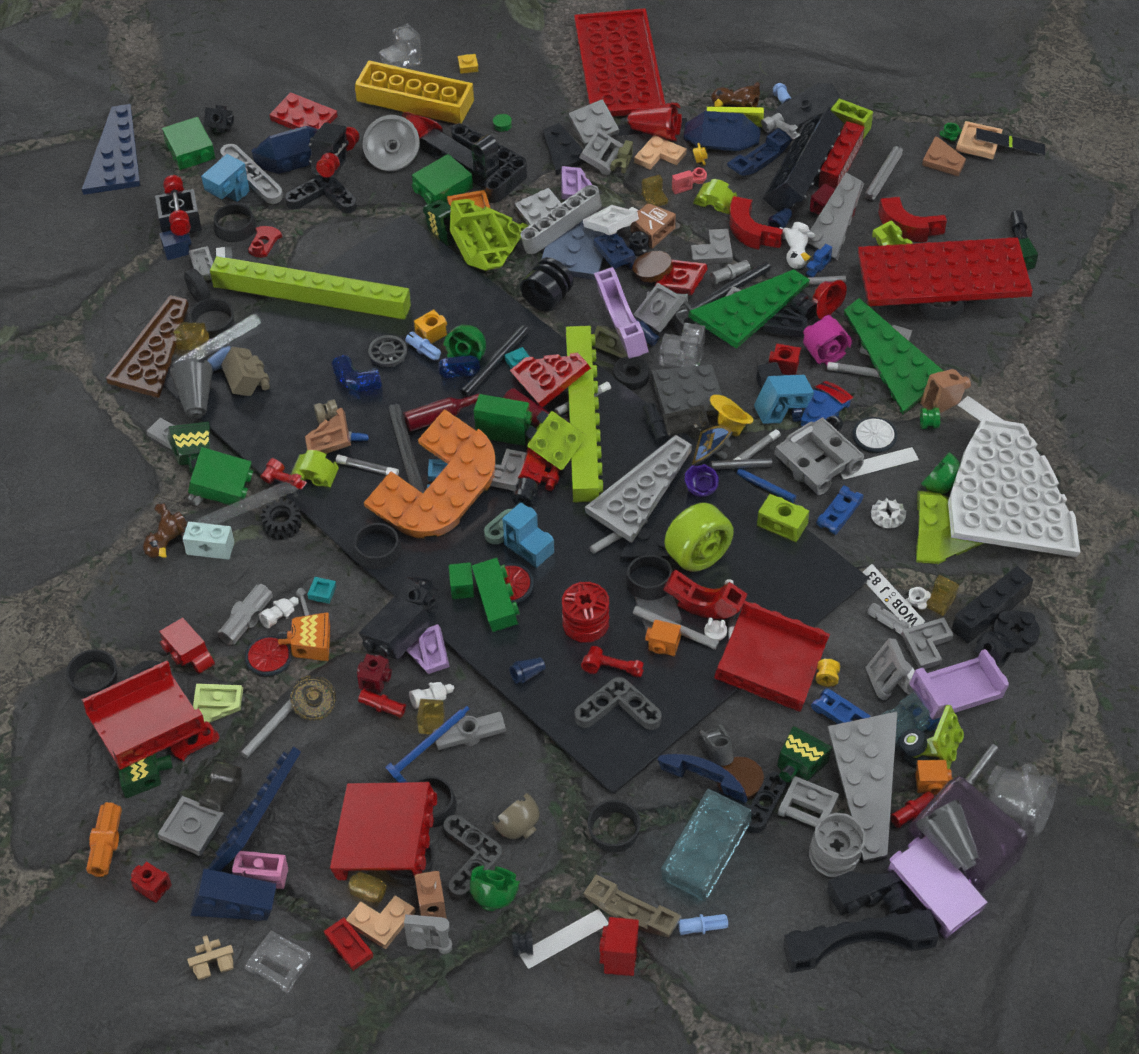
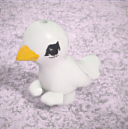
M794 222L791 229L780 227V229H783L782 239H786L791 248L786 256L788 264L794 269L803 268L811 257L805 252V246L808 238L815 237V234L809 232V227L800 222Z

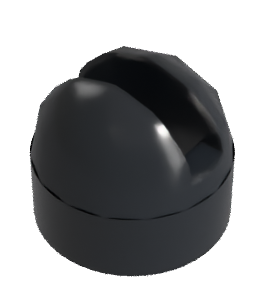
M833 415L826 419L832 426L838 421L835 429L837 431L842 429L843 420L839 416Z

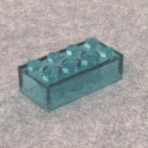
M707 789L661 868L662 879L706 901L751 822V809Z

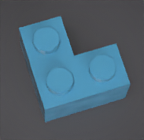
M229 154L222 157L201 176L204 190L220 199L227 196L238 202L250 191L245 163Z
M805 375L768 376L754 407L763 424L781 423L789 408H807L814 391Z
M520 502L503 517L504 545L535 568L554 553V539L548 532H543L538 528L537 513L533 508L527 507Z

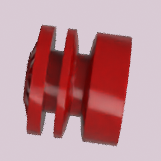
M579 582L565 590L562 596V621L566 635L579 642H593L606 634L609 628V596L600 585L592 582Z

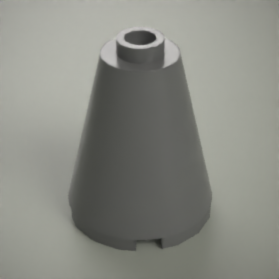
M198 358L184 359L176 362L174 368L171 367V377L186 416L191 419H200L207 411L213 373L212 364L204 360V363L198 362Z
M958 799L942 806L931 815L925 816L915 823L918 829L956 869L962 867L963 871H966L977 864L975 859L978 858V854Z

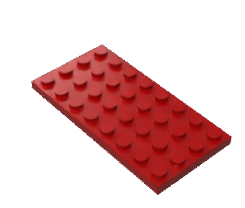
M646 8L574 15L589 105L603 99L613 117L629 115L632 110L665 104Z
M1018 237L858 247V258L868 306L1032 297L1033 290Z

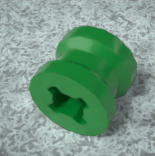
M934 407L932 410L920 409L921 429L931 426L933 428L940 427V411L938 407Z

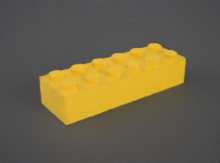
M369 60L355 83L356 100L358 102L456 124L463 122L474 101L473 83Z

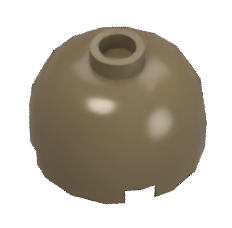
M529 793L524 795L525 801L517 800L497 817L500 820L499 823L497 821L491 823L503 837L518 839L524 836L527 839L537 830L534 826L539 821L540 812L538 805Z

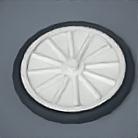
M880 417L862 419L853 429L855 443L860 448L869 452L887 451L897 441L898 435L894 425Z

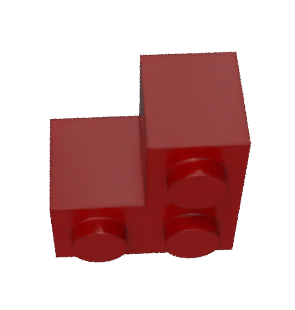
M609 917L608 926H603L599 952L600 964H604V974L634 976L639 920Z

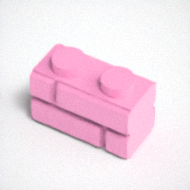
M240 851L235 856L232 868L233 875L276 883V888L284 889L288 873L285 855Z

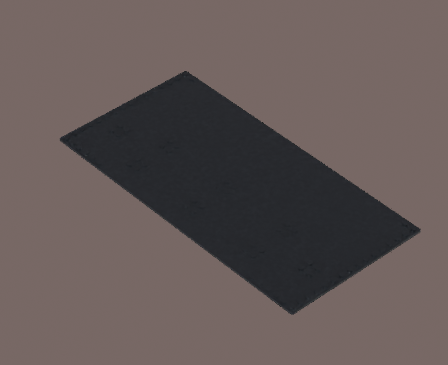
M402 215L315 273L409 288L411 306L406 319L275 298L182 360L198 358V362L204 363V360L207 361L223 346L224 348L230 346V348L249 349L252 356H258L259 360L263 362L264 372L268 374L270 379V388L263 390L261 386L257 385L251 396L233 394L223 368L213 371L207 411L199 419L201 422H209V429L242 459L252 461L251 467L260 475L267 468L266 464L271 458L280 461L284 465L283 473L291 474L298 456L306 454L305 436L319 427L314 404L321 403L323 405L329 400L334 399L337 408H343L345 411L348 431L367 434L369 439L368 441H351V446L326 453L325 458L333 463L334 461L336 462L337 455H342L399 469L398 476L409 483L389 413L390 405L399 404L403 414V412L447 397L455 399L466 398L460 393L462 387L521 325H525L529 329V333L512 351L523 347L530 357H534V359H542L546 355L557 354L564 357L567 356L566 339L481 272L468 265L463 258L411 217ZM435 310L447 321V335L457 326L472 325L478 328L485 337V353L476 365L465 364L464 367H461L447 357L448 352L446 345L444 346L446 336L432 343L433 346L441 351L438 360H432L425 354H419L416 348L406 343L407 335L413 338L410 332H415L414 320ZM384 335H393L401 338L407 346L405 360L395 367L383 368L375 363L373 364L368 353L369 345L373 340ZM373 348V350H372V352H378V351H379V350H376V349H374V348ZM505 358L469 395L473 396L479 393L503 398L508 390L515 388L538 404L510 372L511 368L505 361ZM593 362V365H597V378H593V381H598V386L605 382H609L611 389L596 396L599 399V409L595 410V413H599L600 426H596V429H600L601 442H597V446H601V459H598V463H602V476H598V479L603 480L604 492L664 444L656 443L652 430L647 426L648 420L643 412V407L647 403ZM170 367L163 387L181 403L171 377ZM568 387L542 408L549 413L551 411L555 412V408L569 402ZM476 403L463 408L456 416L474 430V408ZM569 411L560 415V417L570 423ZM658 412L659 416L664 420V428L669 436V440L677 435L691 444L692 451L643 527L666 535L670 524L682 511L698 503H709L718 508L729 519L734 531L728 550L712 566L701 571L691 572L683 569L671 557L668 562L672 567V571L677 570L696 584L710 589L721 588L725 585L724 582L726 580H733L735 586L748 594L745 601L756 603L770 611H777L790 619L800 620L803 624L811 627L816 626L867 583L868 577L807 528L804 529L797 542L757 526L758 511L767 497L733 470L715 469L719 477L718 488L709 496L698 497L688 491L684 481L685 473L692 466L697 442L672 422L665 421L664 416ZM430 426L413 432H409L407 428L424 491L427 489V484H432L433 482L428 481L429 459H440L418 444V439ZM527 439L525 446L490 440L495 453V464L501 465L506 449L526 453L531 439ZM711 455L709 458L694 466H700L703 464L709 466L710 461L720 460L717 459L714 455ZM571 459L564 469L559 471L558 483L552 491L545 488L546 483L541 481L538 485L537 493L533 496L534 501L531 508L537 513L538 528L543 532H548L554 539V553L537 568L504 545V542L491 544L485 539L484 529L486 525L504 510L513 509L517 506L512 502L514 490L490 486L487 491L484 490L460 518V523L454 529L438 537L433 535L415 538L400 532L364 506L365 500L387 475L337 463L339 469L331 487L317 486L310 479H305L307 483L302 489L276 479L271 483L291 503L295 502L300 512L356 562L353 549L357 532L364 526L372 523H383L391 526L396 531L402 546L401 555L398 560L391 566L383 569H369L361 564L359 565L395 598H398L407 577L418 576L430 580L433 583L432 586L439 590L436 595V602L430 609H426V612L432 621L431 626L438 624L441 628L444 642L610 793H616L740 689L714 678L719 662L729 642L727 618L713 619L718 621L724 620L727 627V635L724 639L719 640L716 650L682 635L675 656L657 654L648 650L649 641H646L645 638L648 627L652 628L653 622L634 615L633 611L636 606L705 635L704 628L709 618L692 614L677 606L679 600L670 594L656 600H643L633 596L626 587L628 566L636 558H627V562L620 561V554L628 543L627 539L622 537L595 554L590 551L589 547L612 534L614 531L586 513L585 506L590 502H573ZM546 466L544 471L550 473L551 468ZM375 532L364 536L358 542L357 547L365 555L373 557L382 556L394 548L396 539L390 534ZM498 558L500 565L513 563L526 567L533 576L534 586L527 599L517 604L520 613L516 615L518 624L492 632L472 565ZM471 563L474 597L452 599L449 565ZM648 565L634 570L630 576L633 581L640 585L656 586L663 583L670 573L662 567ZM579 582L598 584L606 590L609 596V628L604 636L593 642L573 640L566 635L563 629L562 596L571 585ZM740 609V611L736 614V620H738V617H739V615H740L741 609ZM597 646L603 650L602 655L624 661L638 660L643 662L642 669L644 671L641 677H635L627 673L626 670L602 664L597 673L590 674L581 668V663L584 656L588 654L590 647ZM539 657L543 659L545 670L524 683H515L513 681L509 668L514 662ZM621 677L630 682L661 711L662 721L657 729L648 730L618 705L594 725L582 728L575 722V709L612 679ZM615 687V692H616L617 690L623 691V687L620 688V689H618L617 687ZM603 698L596 701L598 706H606L609 703ZM631 700L629 702L631 707H639L642 704L639 700ZM581 714V718L584 717V716L587 717V718H589V714H587V715ZM647 715V720H649V719L655 720V716L649 717V716Z

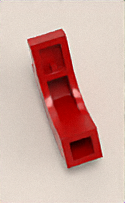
M733 196L729 220L733 235L741 243L753 249L759 250L761 245L780 248L783 229L755 222L750 217L752 200Z
M900 197L880 199L878 213L882 224L892 220L901 229V237L903 239L913 242H927L928 236L945 234L947 223L945 215L914 216L903 208Z
M677 570L671 573L663 589L679 600L677 606L692 614L713 619H725L737 614L748 595L731 582L718 589L702 587Z

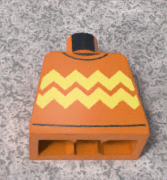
M329 613L293 618L291 631H278L279 645L291 644L292 655L297 658L329 661L331 626Z

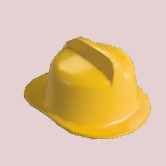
M712 395L710 397L711 405L718 411V425L728 427L733 432L731 435L739 436L746 424L753 423V417L743 411L731 399L722 395Z

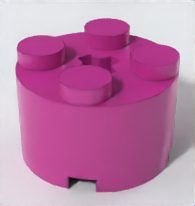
M830 315L823 317L822 320L814 325L806 327L803 331L805 335L803 344L820 365L821 363L828 365V362L835 363L846 354L845 349L847 346L850 348L852 343L848 333Z

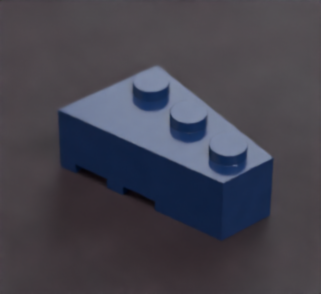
M204 868L195 889L190 916L267 921L272 911L276 883Z

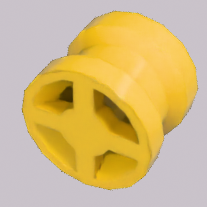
M833 659L820 660L817 666L819 672L816 673V682L826 687L837 685L839 680L837 674L840 672V664Z

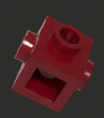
M366 654L364 661L360 662L357 668L359 689H366L367 691L381 694L385 683L390 681L392 675L388 659L380 655Z

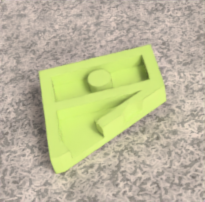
M196 684L193 708L195 710L199 708L203 714L204 722L208 721L209 723L241 710L243 687L242 685Z

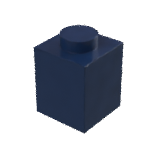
M171 230L159 233L167 260L189 255L188 246H192L189 234L178 236L173 234Z

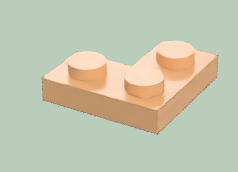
M654 135L634 157V163L651 170L659 159H663L677 166L685 157L687 149Z
M394 896L381 913L360 902L346 920L354 930L386 949L404 927L405 914L414 915L415 908L399 897Z

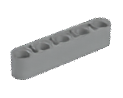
M588 185L525 228L521 232L525 252L528 254L539 252L582 222L583 219L599 210L602 203L597 186Z

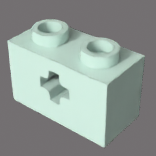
M188 522L183 536L187 555L230 559L234 546L231 526Z

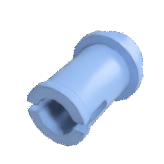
M778 83L773 87V95L778 97L781 104L791 99L784 84Z

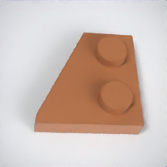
M935 137L923 159L922 166L959 176L965 165L966 158L940 138Z
M339 408L336 411L338 414L331 420H324L317 429L312 430L305 436L307 450H317L326 454L351 446L343 408Z

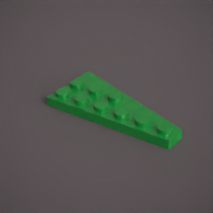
M791 270L689 311L688 317L737 349L795 296L809 285L810 279L796 270Z
M858 298L844 309V315L853 331L857 333L864 350H867L871 362L884 384L889 388L893 400H896L899 405L900 412L904 415L921 401L929 376L934 373L943 372V370Z

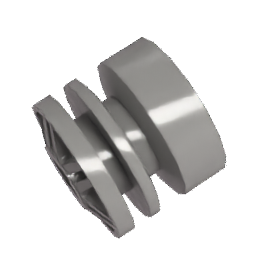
M833 813L823 817L815 828L809 846V858L812 865L820 873L829 877H838L849 871H854L866 842L863 826L848 814Z

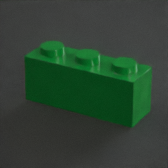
M498 558L472 565L492 632L518 624L516 615L520 613L516 601L511 602L510 599L511 596H514L511 584H506L504 578L508 577L505 565H500Z

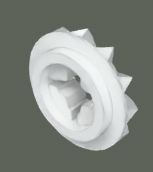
M886 498L884 501L878 500L872 506L871 517L877 525L883 528H896L905 521L906 510H904L903 504L897 503L896 499L889 501ZM886 509H889L890 512H892L891 518H889Z

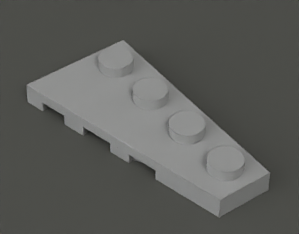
M845 173L809 231L813 232L815 237L808 238L807 243L817 249H821L825 244L832 246L831 257L836 260L839 259V252L842 244H844L848 225L851 224L854 208L857 206L864 186L861 180Z

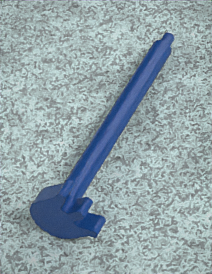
M466 706L463 710L460 709L395 766L391 762L386 766V769L398 783L407 782L399 772L465 716V713L470 710L469 707Z

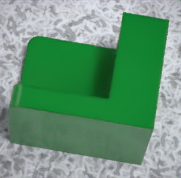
M471 563L450 564L449 575L452 599L474 597Z

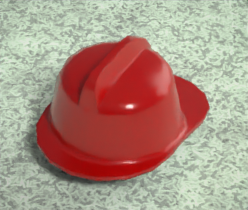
M409 112L402 113V117L409 120L416 128L419 139L433 128L443 133L442 127L429 118L417 116Z
M842 280L834 282L824 281L815 290L813 301L817 303V316L820 320L827 315H831L842 305L847 293L845 282Z

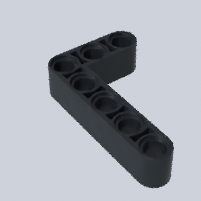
M462 123L455 124L451 128L452 139L471 151L472 145L485 136ZM497 143L499 169L485 181V192L490 203L500 202L527 178L526 159Z
M435 128L420 138L422 150L437 160L447 154L451 155L472 174V181L482 188H485V181L499 169L498 144L495 138L489 134L472 145V151Z

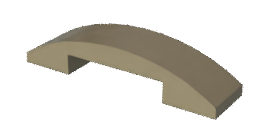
M595 875L583 893L589 901L613 917L639 920L640 930L654 935L670 937L681 919V915L661 905L655 908L618 890L617 884L598 875Z

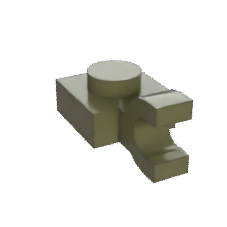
M625 140L623 147L619 148L617 155L619 159L612 161L610 165L611 171H615L616 167H621V173H626V169L633 156L632 141Z

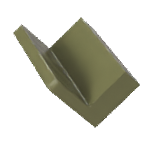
M607 326L596 327L594 347L620 358L628 356L616 330Z

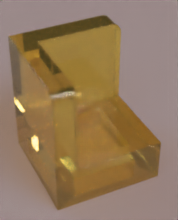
M660 174L642 180V195L648 204L657 207L668 204V199L662 191L663 179Z
M939 575L935 580L931 598L926 602L927 608L944 616L957 597L959 584Z
M420 699L417 715L419 733L432 734L434 729H438L444 724L443 700Z

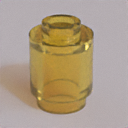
M363 872L352 875L348 884L351 895L371 903L375 901L380 903L387 887L386 884L382 883L381 879Z

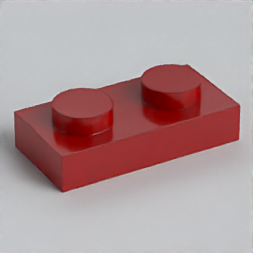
M345 917L324 930L326 938L352 971L373 958V952Z

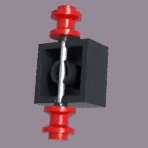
M324 123L317 130L316 134L311 137L309 142V148L311 149L309 164L312 166V174L334 178L346 162V151L352 150L359 141L360 135L358 131L353 127Z
M170 175L166 177L163 181L165 194L155 196L162 233L171 230L173 234L182 236L187 233L201 231L194 189L184 190L183 181L179 176Z

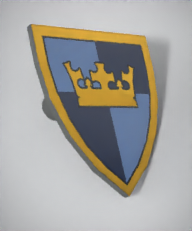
M714 426L700 432L692 465L704 461L713 454L721 461L725 460L727 454L722 450L731 446L728 438L733 432L725 426Z

